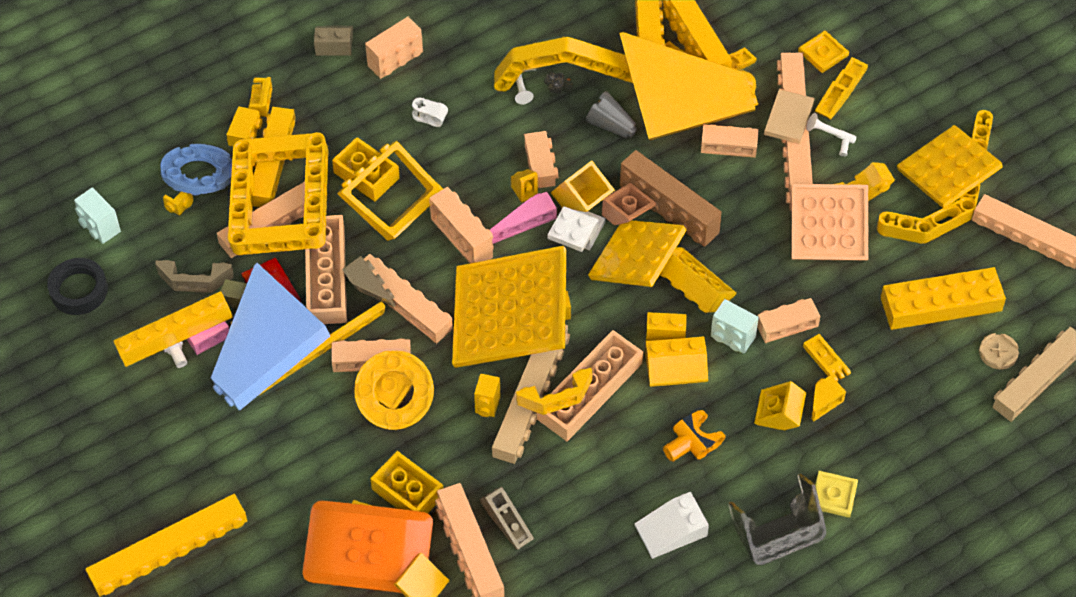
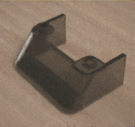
M803 474L798 475L802 493L791 499V513L756 527L754 520L746 517L744 511L733 502L728 503L735 530L750 558L756 564H767L820 542L825 538L827 530L816 486Z

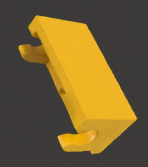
M271 77L254 78L253 83L261 84H252L248 108L259 111L260 117H267L272 94Z

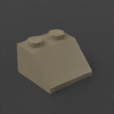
M317 26L314 35L316 56H351L353 26Z

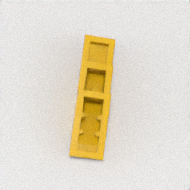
M852 57L846 68L842 69L837 79L832 82L815 112L832 119L857 86L868 65Z

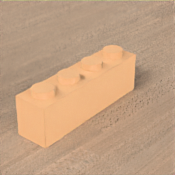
M379 339L377 341L332 342L333 372L360 371L361 367L371 357L384 351H404L411 354L410 340Z

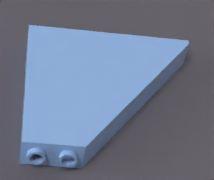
M258 263L253 267L211 376L215 384L213 389L219 396L223 394L227 404L230 407L234 405L239 411L330 337L326 326Z

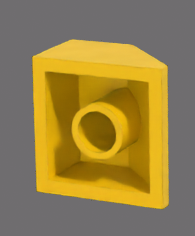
M792 381L762 389L754 423L779 430L799 427L806 392Z

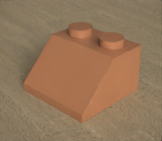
M629 183L603 199L602 216L613 225L627 223L656 206V202L632 183Z

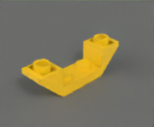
M580 369L572 373V385L574 388H566L562 392L548 394L541 399L535 386L524 387L516 392L517 405L545 415L579 404L592 382V369Z

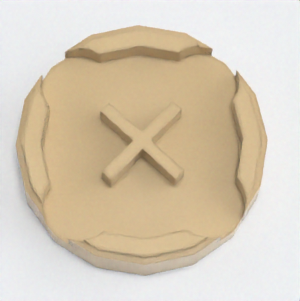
M994 333L983 339L980 344L979 354L986 365L1001 370L1014 365L1019 351L1018 345L1013 338L1006 334L996 335Z

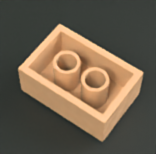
M406 17L365 43L368 67L381 79L391 74L400 66H404L414 57H418L423 52L421 29L409 17Z

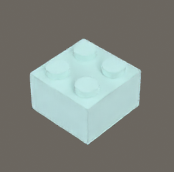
M93 187L74 199L75 211L79 216L78 221L83 228L87 227L95 240L98 239L104 244L121 232L115 210Z
M725 299L713 315L711 337L717 342L730 346L734 351L744 354L756 338L759 317Z

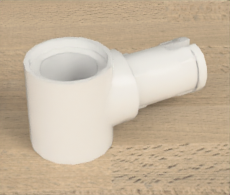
M182 341L164 349L165 353L168 352L172 356L177 368L187 365V360L182 352Z

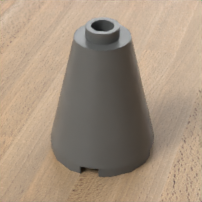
M605 91L599 97L601 100L592 106L585 121L623 138L632 137L637 131L635 127L637 123L610 93Z

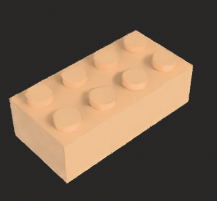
M446 187L429 198L431 220L469 263L486 261L493 258L494 247L491 231L482 226L477 216H473L470 208L460 201L456 192H452Z

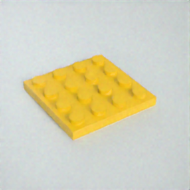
M955 125L897 165L898 171L943 209L1003 168L1002 162Z
M633 220L620 224L588 276L591 280L652 287L687 230L684 225Z

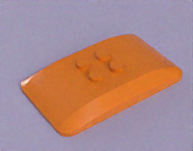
M318 501L314 503L311 509L303 576L311 583L402 593L394 583L416 555L422 553L429 560L433 519L428 513Z

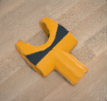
M700 410L683 418L674 426L673 431L678 435V438L663 446V451L672 462L689 451L697 459H702L719 447L726 436L722 431L711 434L702 432L699 427L707 419L708 415L704 410Z

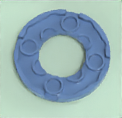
M189 144V147L182 149L177 147L168 152L161 161L162 179L175 191L200 195L225 189L231 183L232 159L230 154L212 145ZM191 161H205L216 168V173H213V176H204L200 180H198V177L190 179L186 177V174L183 175L180 168Z

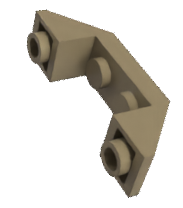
M163 260L156 261L155 263L160 277L174 291L212 293L224 284L225 279L231 280L234 277L232 264L223 262L212 264L211 276L204 274H177L175 261Z

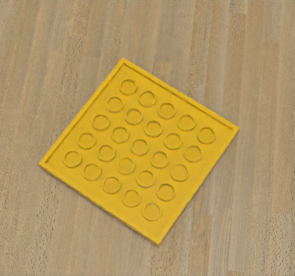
M564 246L457 266L452 365L455 368L565 349L566 248Z

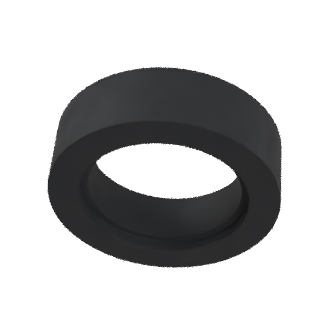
M72 258L60 263L52 270L47 282L48 291L55 307L70 315H82L95 310L103 303L108 292V285L102 268L96 262L86 258ZM74 274H87L96 280L95 288L86 297L69 299L60 293V286L63 281Z

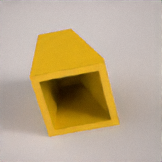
M590 161L560 184L551 194L562 208L565 206L572 210L587 212L611 194L614 189L593 161Z

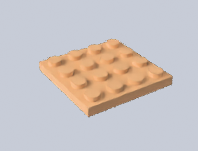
M792 184L791 260L868 261V185Z

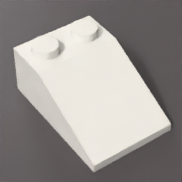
M691 492L670 500L635 523V527L652 559L706 537L709 526Z

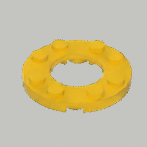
M384 351L374 355L361 367L356 377L355 400L359 410L371 423L384 429L399 430L416 424L426 415L433 401L434 384L429 370L420 359L404 351ZM387 372H403L413 382V397L401 409L385 408L376 398V382Z

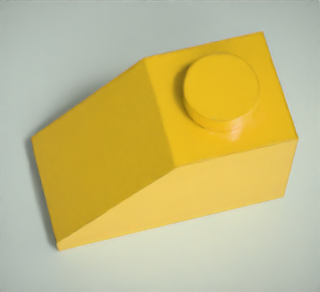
M526 169L511 176V187L521 203L538 194V174L536 171Z
M831 375L826 379H820L815 384L811 416L813 421H816L844 402L846 391Z

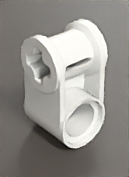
M417 98L412 103L414 109L412 117L414 120L430 124L434 127L442 126L448 112V108L444 104L424 98Z

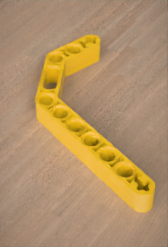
M570 37L512 48L494 72V88L497 91H508L525 70L564 62L633 83L626 55Z
M981 110L976 115L971 138L987 150L993 115L987 110ZM980 184L961 196L958 201L923 219L893 212H882L879 215L877 232L880 235L921 244L928 243L973 218ZM946 217H953L952 219H950L949 221H947V222H945V223H942V224H938V223H937V222H939V221L945 219Z

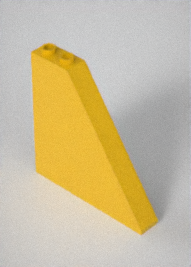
M624 32L620 33L649 140L756 111L755 106L758 105L756 95L751 94L750 88H753L751 78H747L746 73Z

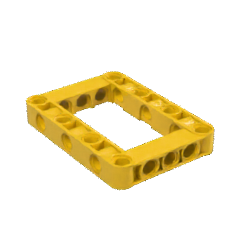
M311 133L241 139L235 142L232 157L228 241L234 254L246 255L318 249L325 244L328 147L323 134ZM296 158H306L303 224L250 228L253 210L251 195H253L254 191L253 166L257 162L263 161L275 162V160L285 159L290 161Z

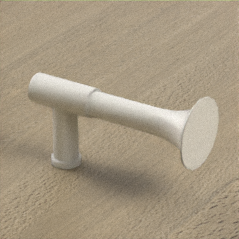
M536 68L525 71H536ZM521 73L516 80L519 93L515 96V101L518 104H527L533 99V94L530 91H526Z
M813 113L807 122L806 128L808 131H811L813 128L820 129L842 139L839 152L841 156H847L849 142L853 144L856 141V136L819 121L816 113Z

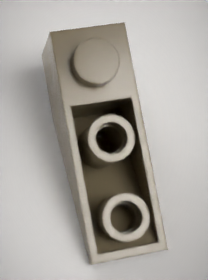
M360 256L342 269L358 291L392 307L396 306L392 300L395 298L389 288L384 289L382 285L385 282L379 274L375 276L372 272L375 268L369 260L365 261Z

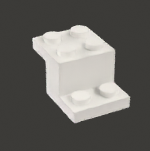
M564 206L548 233V239L580 252L584 248L590 250L605 224V218L588 211L572 210Z

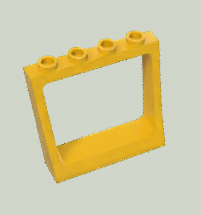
M398 141L392 142L390 145L387 143L379 149L381 153L378 156L373 155L367 160L368 165L365 168L362 166L354 172L356 176L352 180L348 178L341 184L343 188L337 193L387 241L395 239L430 206L429 198L443 190ZM394 152L423 184L426 192L388 226L351 194V190Z

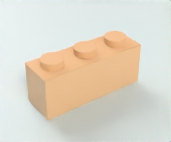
M703 124L701 153L756 158L758 129Z
M546 131L524 134V145L529 169L536 171L538 174V188L555 186V178H558V169L553 166L555 155L554 152H550V149H552L551 138H547Z
M811 298L801 299L790 305H782L777 309L761 312L758 314L757 328L764 342L768 343L818 327L820 315Z

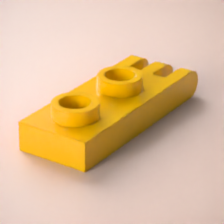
M820 334L804 342V349L828 377L831 375L838 382V378L840 380L843 379L844 374L846 376L851 374L849 368Z

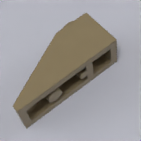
M502 487L495 488L479 499L489 516L516 550L534 539Z

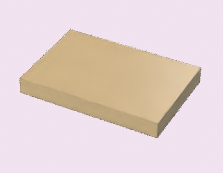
M779 89L764 135L800 144L814 98Z

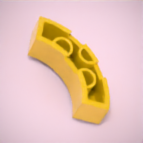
M872 162L866 169L854 177V181L847 184L841 182L833 185H868V201H870L880 193L887 191L895 179L884 163Z

